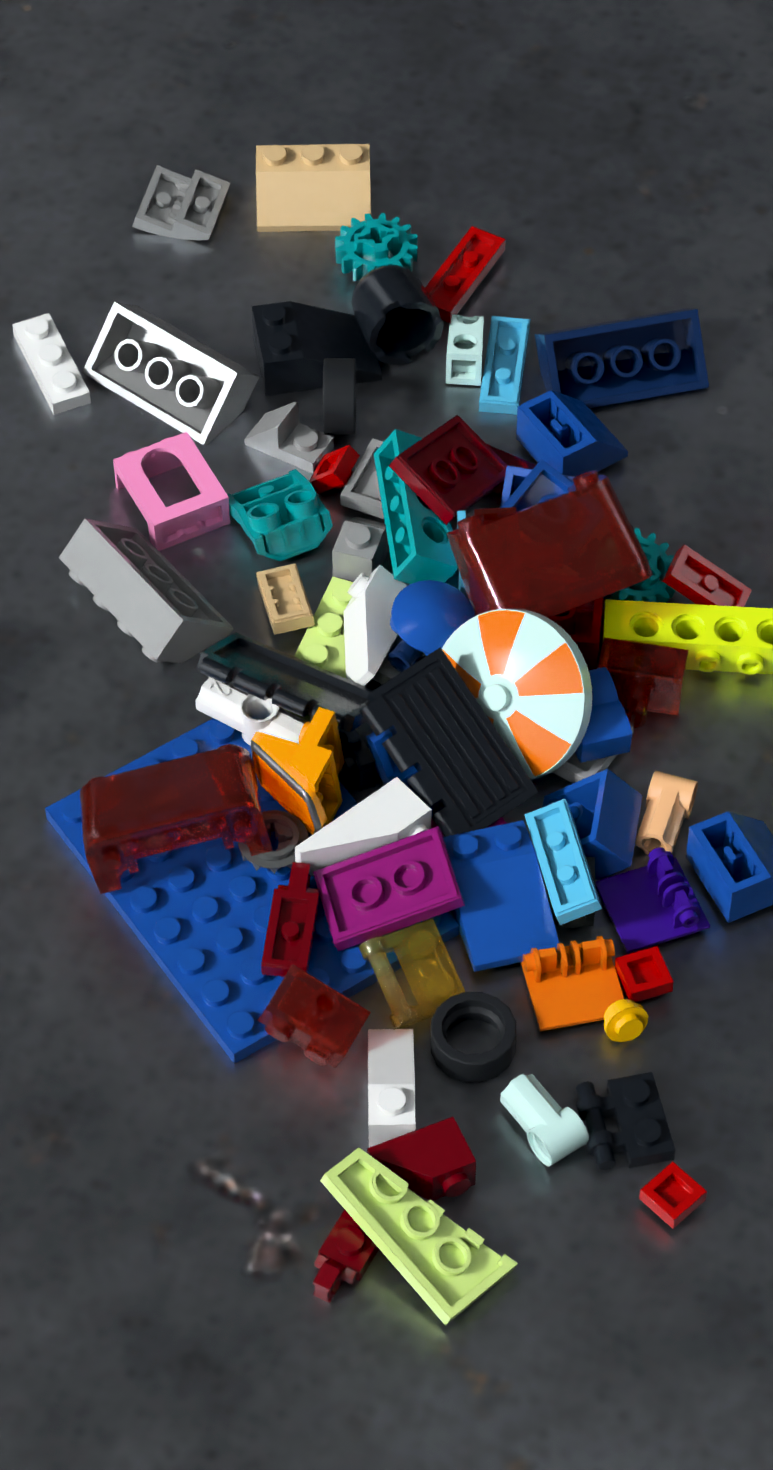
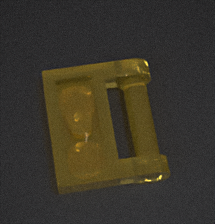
M433 918L385 936L372 938L359 946L363 959L370 961L392 1014L389 1016L394 1030L433 1017L437 1007L449 997L465 992ZM395 951L418 1003L417 1005L408 1006L386 953Z

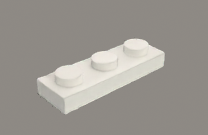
M47 313L12 324L14 337L53 415L90 404V392L50 314Z

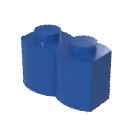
M606 667L588 670L592 685V711L586 733L575 751L580 763L628 753L631 749L633 735L625 709L619 701L613 679Z

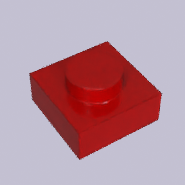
M350 445L323 455L309 482L318 494L333 488L340 489L344 487L351 477L352 469L360 455Z
M658 946L615 958V970L628 999L638 1002L673 992L674 981Z
M672 1161L640 1189L639 1199L674 1229L706 1201L707 1191Z

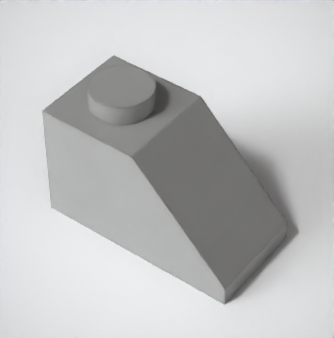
M360 517L344 521L332 550L333 577L354 582L361 573L369 576L379 565L383 566L389 551L385 523Z

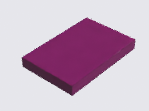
M438 826L313 871L332 939L338 951L465 906L442 833Z

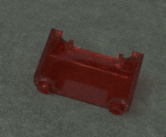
M597 470L580 474L573 478L574 485L567 489L568 492L497 520H482L481 515H474L458 521V529L446 533L475 616L499 609H524L550 618L642 582L653 575L648 559L608 476L598 475Z
M234 744L223 745L218 749L107 777H96L91 779L80 790L84 850L100 894L122 889L120 881L122 873L129 869L130 874L139 872L138 858L221 837L225 849L234 848L233 841L246 844L249 847L251 856L273 851L251 755L247 749Z

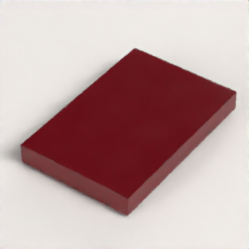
M456 415L396 456L389 467L447 525L457 518V511L468 510L502 485L507 465L460 416Z

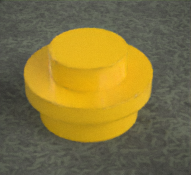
M621 999L612 1003L604 1013V1030L607 1036L615 1042H626L637 1038L648 1024V1014L644 1007L630 999Z

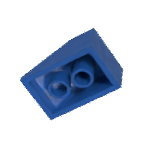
M524 820L443 837L465 906L452 911L456 922L459 924V931L473 971L477 972L522 962L523 954L530 953L531 948L535 947L537 950L555 947L557 951L558 935L537 855Z

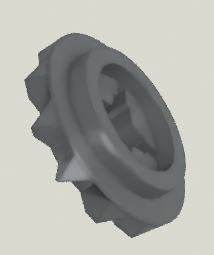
M280 810L263 811L251 816L244 822L238 834V847L243 861L251 862L256 871L263 867L269 868L275 874L279 868L286 866L290 869L292 868V862H295V847L308 838V832L303 822L288 812ZM271 832H275V837H278L279 844L276 851L269 849L268 842Z

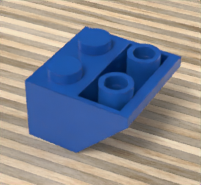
M550 390L517 406L516 439L537 463L542 459L563 475L586 478L628 457V450L581 400Z
M727 811L689 827L686 858L728 923L773 905V835L764 821Z

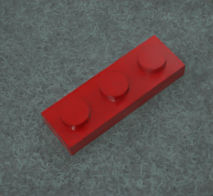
M471 226L425 287L437 306L443 321L451 323L452 314L457 315L505 251L506 239Z

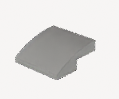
M156 165L132 227L156 235L177 239L209 240L231 183L195 169L191 179Z

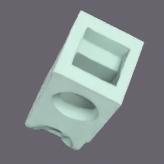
M452 314L451 324H449L446 355V384L481 386L484 316L466 317Z

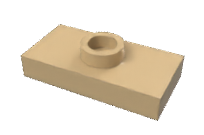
M296 563L256 572L257 583L274 635L315 626L313 613Z

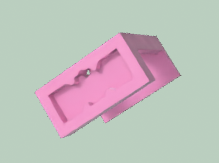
M188 432L165 438L160 442L113 459L116 487L118 490L126 487L147 521L150 543L158 551L230 524L229 497ZM184 466L201 494L165 507L150 483L149 478Z

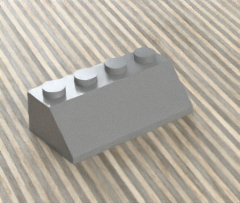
M114 302L82 371L86 376L183 433L188 432L191 438L203 445H208L244 411L260 377L143 308Z
M85 518L59 556V559L70 569V577L77 583L86 586L94 594L93 601L102 609L111 612L118 620L117 626L127 635L135 637L143 646L141 650L144 655L156 663L161 664L165 661L183 664L203 650L229 636L234 629L136 528Z

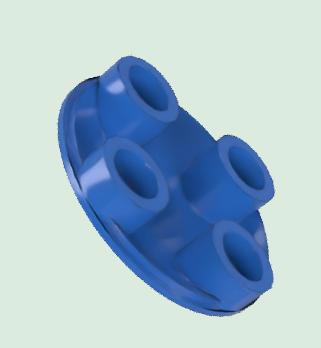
M424 580L408 585L396 596L392 606L390 626L409 646L424 652L428 656L441 647L442 649L453 632L466 621L475 617V613L467 597L455 587L440 581Z

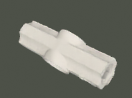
M211 677L201 686L200 693L196 699V710L242 732V738L250 746L251 739L256 732H262L299 744L301 729L307 722L272 704V699L270 698L262 700L234 688L231 683L225 684Z

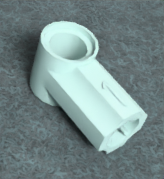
M533 1074L519 1075L511 1080L506 1089L501 1092L500 1102L525 1130L530 1147L544 1165L552 1166L587 1144L589 1134L578 1114L569 1107L562 1109Z

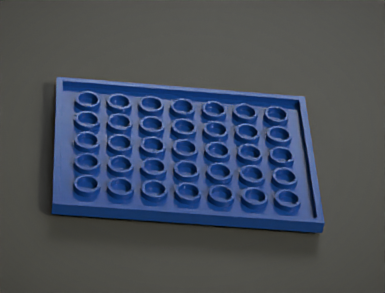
M212 718L45 808V812L50 824L235 1064L458 936L459 924L449 912L338 951L334 945L319 894V908L307 979L262 975L261 963L274 889H278V885H289L291 869L287 866L282 867L275 874L269 868L263 867L256 871L251 862L243 861L238 847V834L244 822L257 813L268 810L288 811L260 785L253 769L251 746L242 738V732ZM340 781L339 785L343 801L333 820L358 804ZM271 832L268 842L269 849L276 851L279 844L278 837H275V832ZM311 876L309 888L318 889L315 877Z

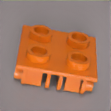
M597 936L596 940L581 942L580 944H577L576 940L570 941L569 946L557 943V951L555 947L537 950L535 947L531 948L530 953L523 954L521 966L540 1032L604 1020L606 1009L612 1003L624 999L612 960V956H615V948L611 938L604 939L603 936Z

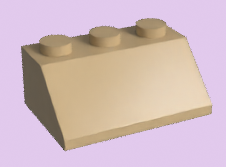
M370 144L256 145L257 232L340 231L342 226L351 228L352 218H356L360 222L365 221V214L369 213L371 215Z

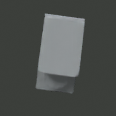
M293 402L265 413L244 439L245 445L311 474L314 473L323 455L330 453L334 449V437L299 423L298 402Z

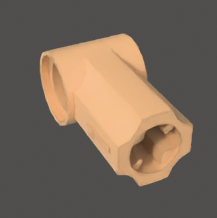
M655 770L647 793L646 811L636 836V846L640 847L646 855L658 847H663L665 851L673 852L683 820L690 817L696 798L698 781Z

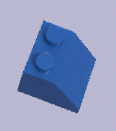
M605 769L544 796L542 807L566 799L570 806L585 856L595 857V879L599 880L631 867L643 795L612 771Z

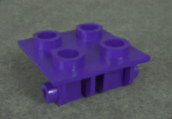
M663 847L655 848L648 854L649 861L647 866L595 881L597 892L627 954L710 928V924L677 858L673 857L671 852L665 851Z

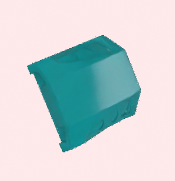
M296 469L289 471V474L234 494H227L229 497L230 515L241 525L246 535L254 543L256 552L259 555L277 561H283L318 548L333 527L330 512L318 497L312 484Z

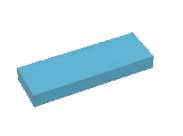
M492 316L479 399V412L517 415V406L520 405L531 319Z
M566 799L524 814L552 907L559 924L562 925L601 910V903L570 806Z

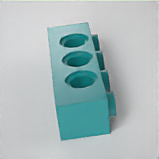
M395 429L374 453L393 576L395 580L408 584L424 580L445 583L459 568L452 533L453 527L451 522L446 525L389 467L396 456L423 439Z

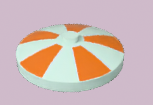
M524 609L488 611L469 619L454 631L444 644L443 652L530 780L548 775L561 767L574 754L582 742L592 711L590 674L584 657L571 636L546 616Z

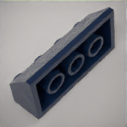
M686 308L535 334L540 373L546 391L552 390L581 400L588 408L709 388L698 309Z

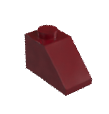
M453 1116L367 1148V1153L406 1181L408 1189L419 1197L434 1201L445 1196H459L476 1183V1160Z

